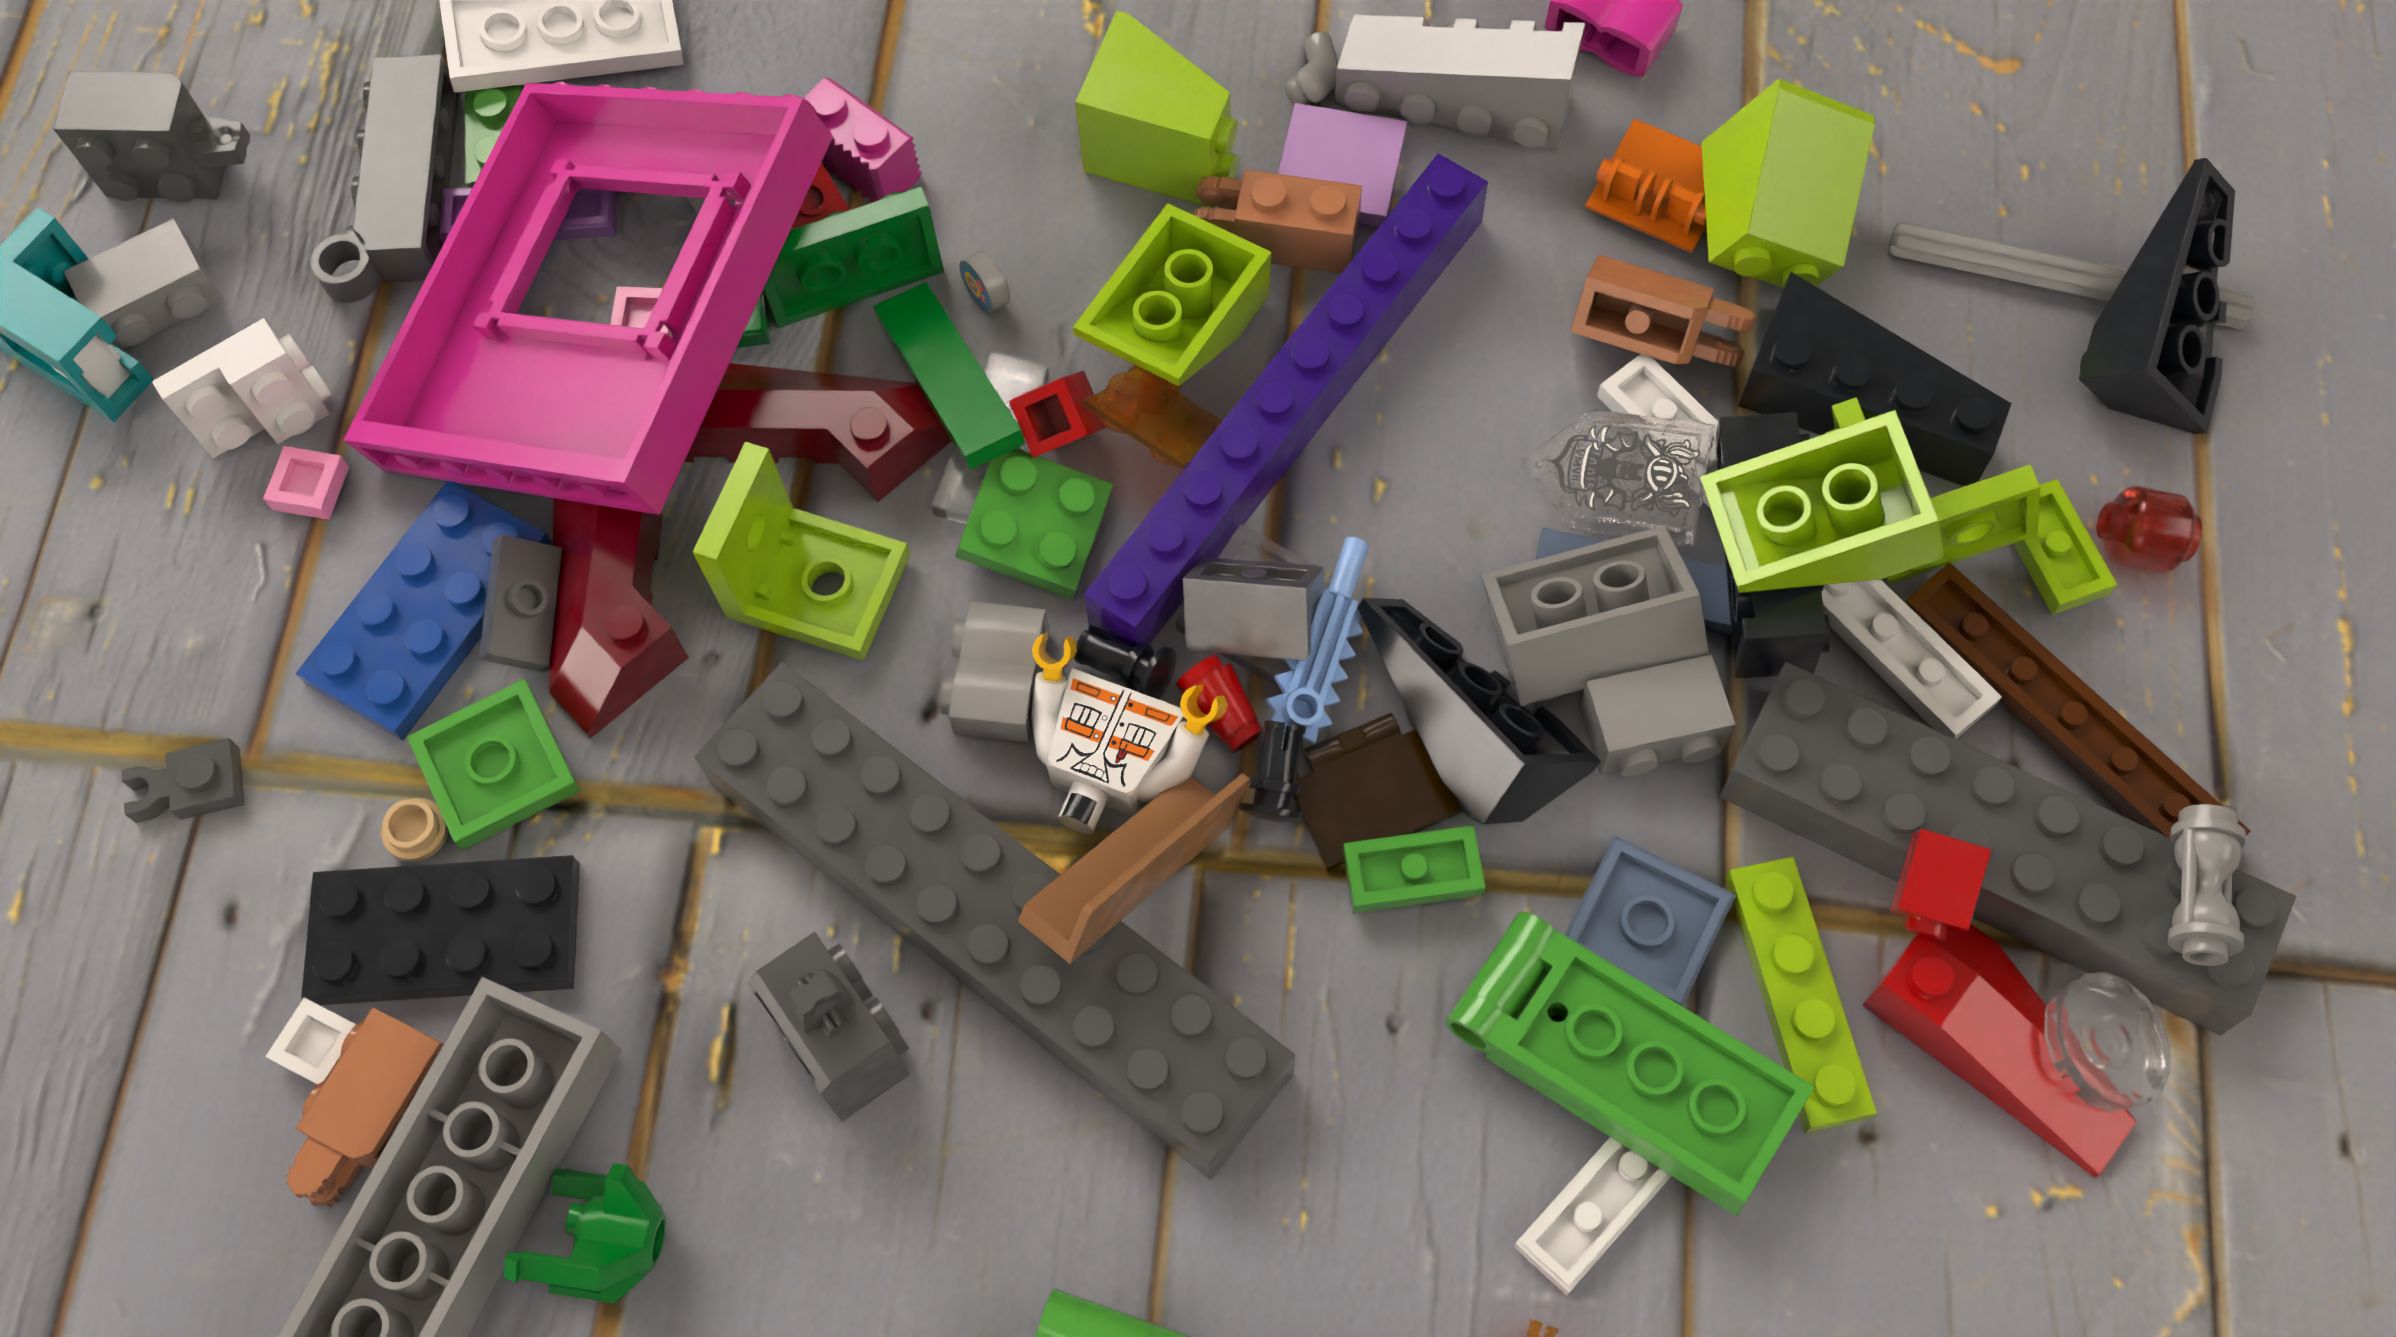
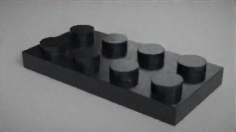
M573 855L313 872L301 999L306 998L318 1005L469 996L473 994L482 977L515 992L574 989L580 863Z

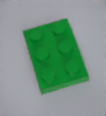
M922 186L906 192L891 193L879 201L849 211L834 212L822 220L790 230L764 286V291L777 327L781 328L944 273L930 207Z

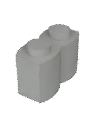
M971 601L966 620L957 619L955 621L951 650L952 656L960 657L955 677L946 676L944 678L940 698L941 714L949 715L955 735L1030 742L1033 731L1031 710L1035 677L1039 672H1043V668L1034 660L1032 647L1035 640L1047 631L1049 638L1046 609Z

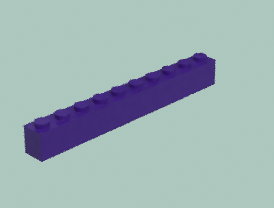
M1438 153L1085 591L1084 600L1089 626H1096L1101 631L1134 646L1139 643L1151 644L1184 602L1183 578L1203 557L1218 558L1482 223L1488 181Z

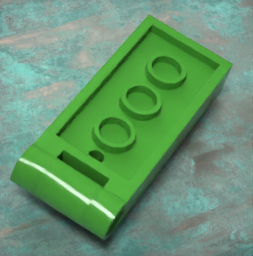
M1519 912L1445 1020L1446 1026L1457 1038L1476 1050L1486 1052L1485 1058L1736 1217L1739 1215L1815 1086L1558 932L1543 919L1528 912ZM1558 1016L1562 1018L1563 1021L1556 1022L1549 1017Z

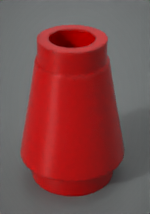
M1216 654L1197 663L1176 682L1175 685L1182 694L1193 686L1203 684V690L1197 699V706L1206 715L1211 711L1212 703L1217 696L1223 695L1226 698L1228 704L1226 713L1222 718L1207 723L1206 726L1224 744H1227L1233 753L1249 745L1264 732V729L1257 721L1258 718L1232 664L1224 665Z

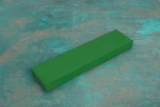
M927 282L921 283L873 306L878 322L969 470L1026 444L1021 428Z

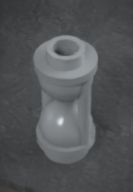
M2211 804L2192 805L2180 810L2178 822L2171 827L2170 841L2174 845L2175 860L2182 871L2181 902L2173 913V927L2168 930L2167 943L2171 949L2182 953V958L2189 963L2202 966L2222 965L2228 962V956L2236 955L2244 949V934L2240 931L2239 915L2232 905V873L2240 863L2241 848L2246 843V832L2238 824V814L2234 810Z

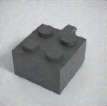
M69 71L53 128L104 195L123 201H131L136 198H168L178 202H188L192 199H218L225 167L228 165L244 164L247 156V146L250 143V134L241 121L204 116L182 82L174 73Z
M813 932L758 969L747 982L754 995L779 1027L780 1033L800 1063L815 1081L814 1085L842 1122L910 1075L899 1057L909 1049L908 1045L877 997L866 1005L864 1004V1001L873 995L840 943L827 950L816 932Z

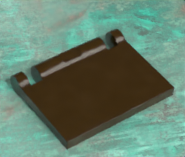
M1406 707L1407 719L1414 729L1402 735L1395 716L1392 713H1388L1303 749L1305 760L1312 773L1300 778L1297 772L1296 785H1300L1302 788L1300 796H1294L1293 799L1299 812L1304 813L1303 821L1327 871L1344 864L1343 843L1413 834L1464 813L1459 806L1457 796L1441 780Z

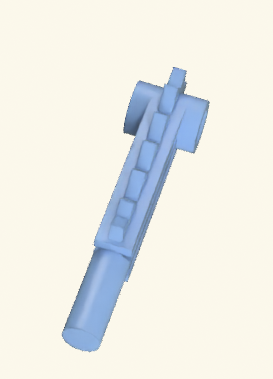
M1356 537L1345 538L1330 585L1311 607V654L1306 660L1284 659L1291 671L1274 676L1283 694L1267 698L1266 703L1273 712L1270 721L1285 722V726L1296 724L1306 727L1303 740L1312 745L1316 743L1318 730L1330 727L1333 724L1324 711V707L1340 702L1331 685L1348 679L1339 662L1356 656L1346 639L1364 633L1358 624L1362 619L1357 609L1359 602L1351 598L1369 544Z

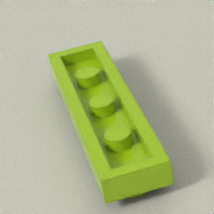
M1794 856L1729 870L1725 880L1729 891L1736 894L1733 906L1783 1066L1786 1070L1815 1086L1799 1113L1804 1133L1872 1119L1877 1114Z

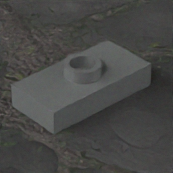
M504 534L493 540L479 660L539 672L549 666L562 554L561 547Z

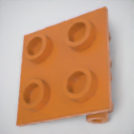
M1634 118L1611 160L1605 158L1601 163L1596 175L1598 183L1586 202L1585 208L1689 253H1693L1707 227L1702 146Z

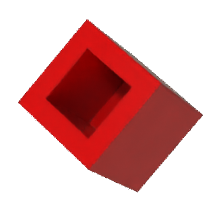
M1085 371L1062 377L1008 400L1032 458L1108 427Z
M1920 829L1913 833L1890 913L1906 917L1905 930L1941 941H1946L1948 930L1955 933L1968 931L1992 849L1925 829Z

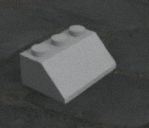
M1665 525L1481 574L1505 665L1520 706L1538 701H1550L1561 695L1584 690L1586 681L1709 655L1700 593Z

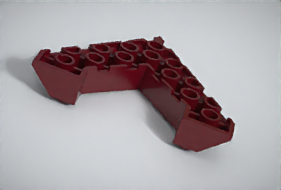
M729 363L684 462H694L695 457H728L730 463H735L744 443L748 442L768 448L775 463L779 462V458H813L815 464H840L879 502L951 443L952 440L917 383ZM554 498L552 546L561 547L562 554L550 653L549 693L591 739L689 657L672 627L652 607L653 593L650 588L654 561H658L663 515L661 513L657 515Z

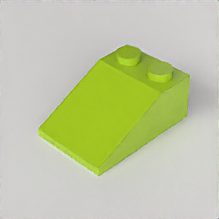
M1167 203L1072 327L1073 335L1180 386L1235 342L1269 297L1272 252Z
M1895 410L1700 476L1739 593L1880 580L1945 558L1939 519Z

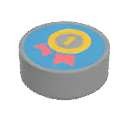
M978 251L960 261L959 269L965 287L982 311L990 314L1009 303L1010 289L1007 280L998 264L989 254Z

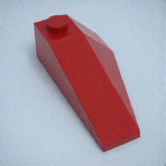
M1971 923L1968 931L1955 933L1948 930L1946 941L1915 934L1863 1003L1864 1007L2095 1178L2102 1173L2137 1122L2000 945Z

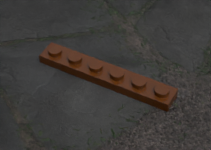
M1950 562L1906 599L1905 603L2002 696L1999 701L2130 820L2170 838L2171 827L2178 822V814L2183 808L2200 804L2223 806ZM2238 820V824L2245 829L2246 835L2250 833L2251 830Z

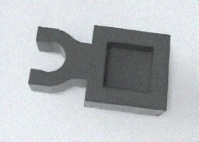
M230 738L166 753L167 768L152 770L147 767H134L122 770V782L132 790L149 786L144 798L139 801L124 803V814L135 823L152 820L169 807L170 811L182 820L245 805L240 748Z

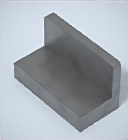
M1203 557L1183 578L1186 647L1192 651L1306 660L1312 651L1311 607L1325 591L1324 566Z

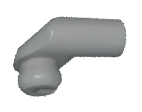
M1326 32L1313 33L1304 41L1308 63L1298 70V76L1289 79L1285 86L1287 97L1293 105L1294 103L1308 105L1311 101L1318 103L1336 88V68L1338 63L1331 37Z

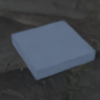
M1614 836L1565 936L1683 1007L1736 894Z

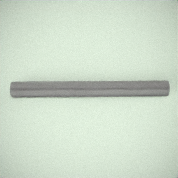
M1903 221L1898 222L1895 226L1889 244V253L1895 257L2108 302L2128 268ZM2219 288L2220 301L2227 303L2226 322L2218 323L2217 325L2236 329L2245 328L2253 315L2254 297L2251 294Z

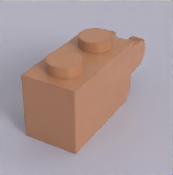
M1245 169L1243 179L1217 178L1216 176L1202 177L1201 182L1198 183L1196 195H1198L1201 203L1204 202L1206 205H1212L1213 207L1219 206V208L1215 207L1212 209L1209 206H1201V208H1196L1192 215L1271 251V263L1342 273L1354 258L1360 226L1362 185Z
M1598 254L1586 277L1570 332L1673 364H1689L1691 357L1695 356L1711 362H1718L1721 365L1735 367V365L1741 364L1745 353L1741 345L1701 332L1703 322L1740 332H1747L1753 329L1757 316L1748 308L1712 297L1713 288Z
M372 1007L365 1020L357 1023L345 1037L341 1047V1058L327 1080L319 1083L310 1092L304 1103L303 1117L295 1129L307 1135L308 1138L294 1158L295 1164L289 1167L290 1171L285 1175L288 1177V1181L285 1184L289 1185L290 1189L294 1192V1196L298 1198L306 1197L310 1200V1204L314 1206L332 1207V1204L339 1203L341 1197H345L343 1195L344 1191L350 1189L363 1166L370 1170L373 1169L444 1045L443 1043Z

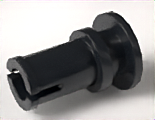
M1090 625L1088 630L1085 629L1077 641V652L1074 660L1081 665H1087L1120 680V686L1134 691L1139 689V693L1160 700L1173 677L1177 655L1174 649L1166 646L1159 649L1154 655V649L1150 645L1139 643L1134 646L1101 631L1096 626Z
M1266 720L1264 723L1265 733L1257 778H1251L1249 788L1255 789L1253 804L1240 803L1239 809L1256 818L1268 821L1292 822L1303 820L1304 813L1291 809L1293 797L1300 796L1302 786L1296 785V778L1306 727L1296 724L1285 726V722Z

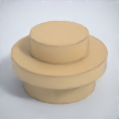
M424 798L401 800L389 808L383 818L381 837L384 846L394 857L405 862H419L430 858L442 848L447 839L449 829L437 804Z

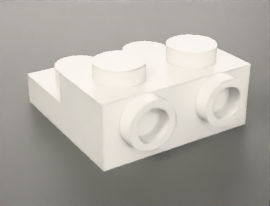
M264 318L152 381L163 401L213 459L227 450L240 447L250 437L264 429L279 444L291 436L306 432L314 423L331 414L323 401L333 395L314 366L310 365L292 336L287 334L279 339Z

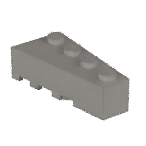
M1353 14L1336 68L1335 104L1349 107L1361 113L1374 112L1403 118L1414 124H1432L1460 130L1471 136L1484 135L1517 142L1529 148L1542 147L1558 151L1572 96L1585 23L1564 22L1562 31H1537L1536 21L1512 20L1510 29L1479 28L1478 19L1455 18V21L1446 27H1432L1425 17Z

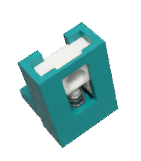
M37 207L0 245V350L114 423L154 378L137 359L111 344L117 337L115 332L101 316L78 302L63 271L89 258L55 217Z

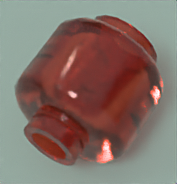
M2134 485L2122 490L2113 502H2108L2103 506L2097 519L2096 532L2097 536L2103 540L2104 551L2110 561L2129 568L2163 574L2173 571L2182 562L2189 561L2194 556L2202 537V522L2198 514H2195V509L2187 497L2177 493Z

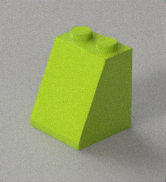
M1116 10L1075 101L1083 171L1214 208L1212 205H1206L1204 202L1201 203L1198 195H1196V191L1202 177L1235 178L1239 156L1232 153V148L1237 135L1238 120L1231 118L1230 92L1130 14Z
M1778 78L1702 141L1709 263L1735 271L1741 276L1752 277L1782 288L1785 287L1790 272L1817 287L1824 280L1842 269L1845 264L1874 132V115Z

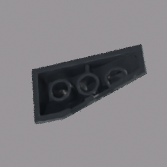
M2207 158L2194 160L2096 321L2087 351L2081 359L2079 380L2109 409L2193 434L2207 433L2221 382L2223 359L2211 357L2214 324L2226 322L2227 303L2220 301L2217 276L2218 267H2225L2230 263L2235 190Z
M1363 598L1359 603L1357 609L1441 780L1457 796L1461 810L1471 819L1483 825L1523 822L1592 773L1601 762L1560 719L1543 706L1532 714L1505 692L1511 685V682L1496 670L1489 673L1475 664L1462 660L1460 658L1463 652L1461 643L1405 600Z

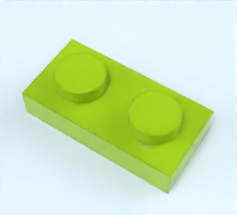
M2055 479L2040 484L2038 535L2013 543L2051 614L2055 615L2109 596L2118 584L2059 480Z

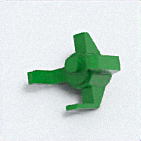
M613 1163L607 1175L571 1169H555L552 1175V1195L591 1200L586 1201L585 1204L573 1202L569 1208L565 1228L566 1234L574 1235V1249L569 1258L522 1251L521 1253L508 1251L504 1258V1278L517 1283L518 1279L549 1284L548 1293L615 1304L658 1263L666 1232V1216L662 1206L658 1204L644 1181H639L628 1165Z

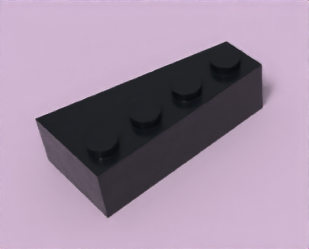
M1790 272L1738 406L1759 414L1797 412L1799 428L1818 435H1823L1825 432L1835 429L1832 406L1856 397L1865 420L1895 410L1918 469L1950 482L1967 486L1979 481L1992 459L2012 403Z
M1797 412L1719 417L1715 437L1717 470L1808 440L1810 435L1799 434ZM1724 549L1735 679L1778 676L1785 661L1814 674L1820 654L1830 650L1829 620L1827 614H1824L1821 592L1824 585L1739 593Z

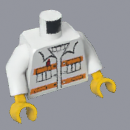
M1048 631L1041 634L1035 640L1032 654L1035 662L1043 668V672H1039L1035 677L1031 722L1037 757L1047 766L1051 784L1057 789L1068 792L1057 818L1059 822L1074 831L1083 834H1093L1104 807L1127 815H1135L1144 803H1150L1164 790L1180 785L1191 778L1209 736L1208 731L1205 729L1207 723L1222 718L1226 713L1228 704L1223 695L1215 698L1211 711L1206 715L1197 706V699L1203 690V684L1187 689L1182 695L1180 707L1074 668H1072L1067 678L1062 674V670L1076 655L1077 644L1071 636L1065 638L1064 655L1061 660H1055L1047 654L1046 642L1048 640Z

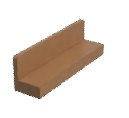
M1241 773L1217 794H1214L1192 776L1182 784L1164 790L1024 904L1018 922L1071 964L1230 827L1248 787L1250 778Z

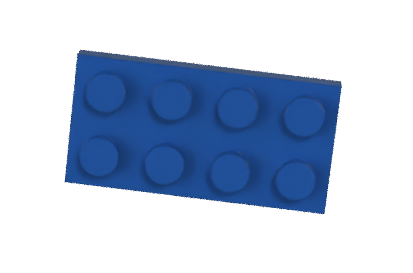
M446 481L295 674L305 684L397 738L404 740L482 637L493 540L501 534L552 545L551 540L544 531L459 484Z

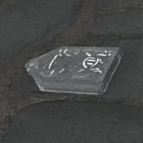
M1592 409L1522 458L1521 462L1571 530L1623 537L1665 525L1674 544L1694 547L1705 492L1700 476L1708 474L1716 425Z

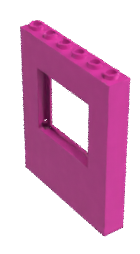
M555 82L554 84L526 83L343 440L382 471L660 515L833 138L832 133L817 116L816 110L811 103L804 98L792 94L780 97L752 95L747 92H736L735 94L706 93L697 89L669 91L653 87H644L642 89L615 88L605 84L595 87L569 85L563 82ZM579 188L705 198L644 328L517 314ZM728 200L735 201L734 207ZM663 324L672 332V339L665 332H660Z

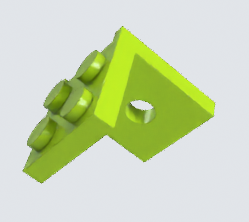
M1857 397L1832 406L1835 429L1825 432V434L1865 420ZM2031 464L1930 498L1939 519L1945 558L1886 577L1888 585L1942 568L1948 562L1954 564L2037 536L2040 485Z
M748 442L744 443L693 550V554L726 618L861 661L865 660L911 555L908 543L793 508L770 450ZM834 572L845 577L842 587L834 594L823 596L812 591L815 580L825 573Z

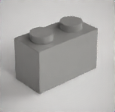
M174 218L63 271L78 302L103 318L117 335L111 344L121 350L146 341L150 336L185 319L193 318L205 309L224 301L199 251Z
M1712 654L1586 681L1579 704L1593 753L1601 761L1598 765L1600 775L1620 771L1623 777H1633L1654 770L1659 765V762L1683 758L1685 763H1698L1711 759L1725 748L1736 725Z

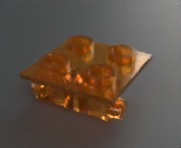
M1136 365L1131 367L1128 372L1114 375L1109 380L1105 390L1084 399L1082 406L1098 415L1106 427L1115 432L1129 435L1149 448L1150 453L1157 460L1167 465L1177 466L1180 469H1184L1223 421L1180 394L1179 391L1182 384L1177 386Z

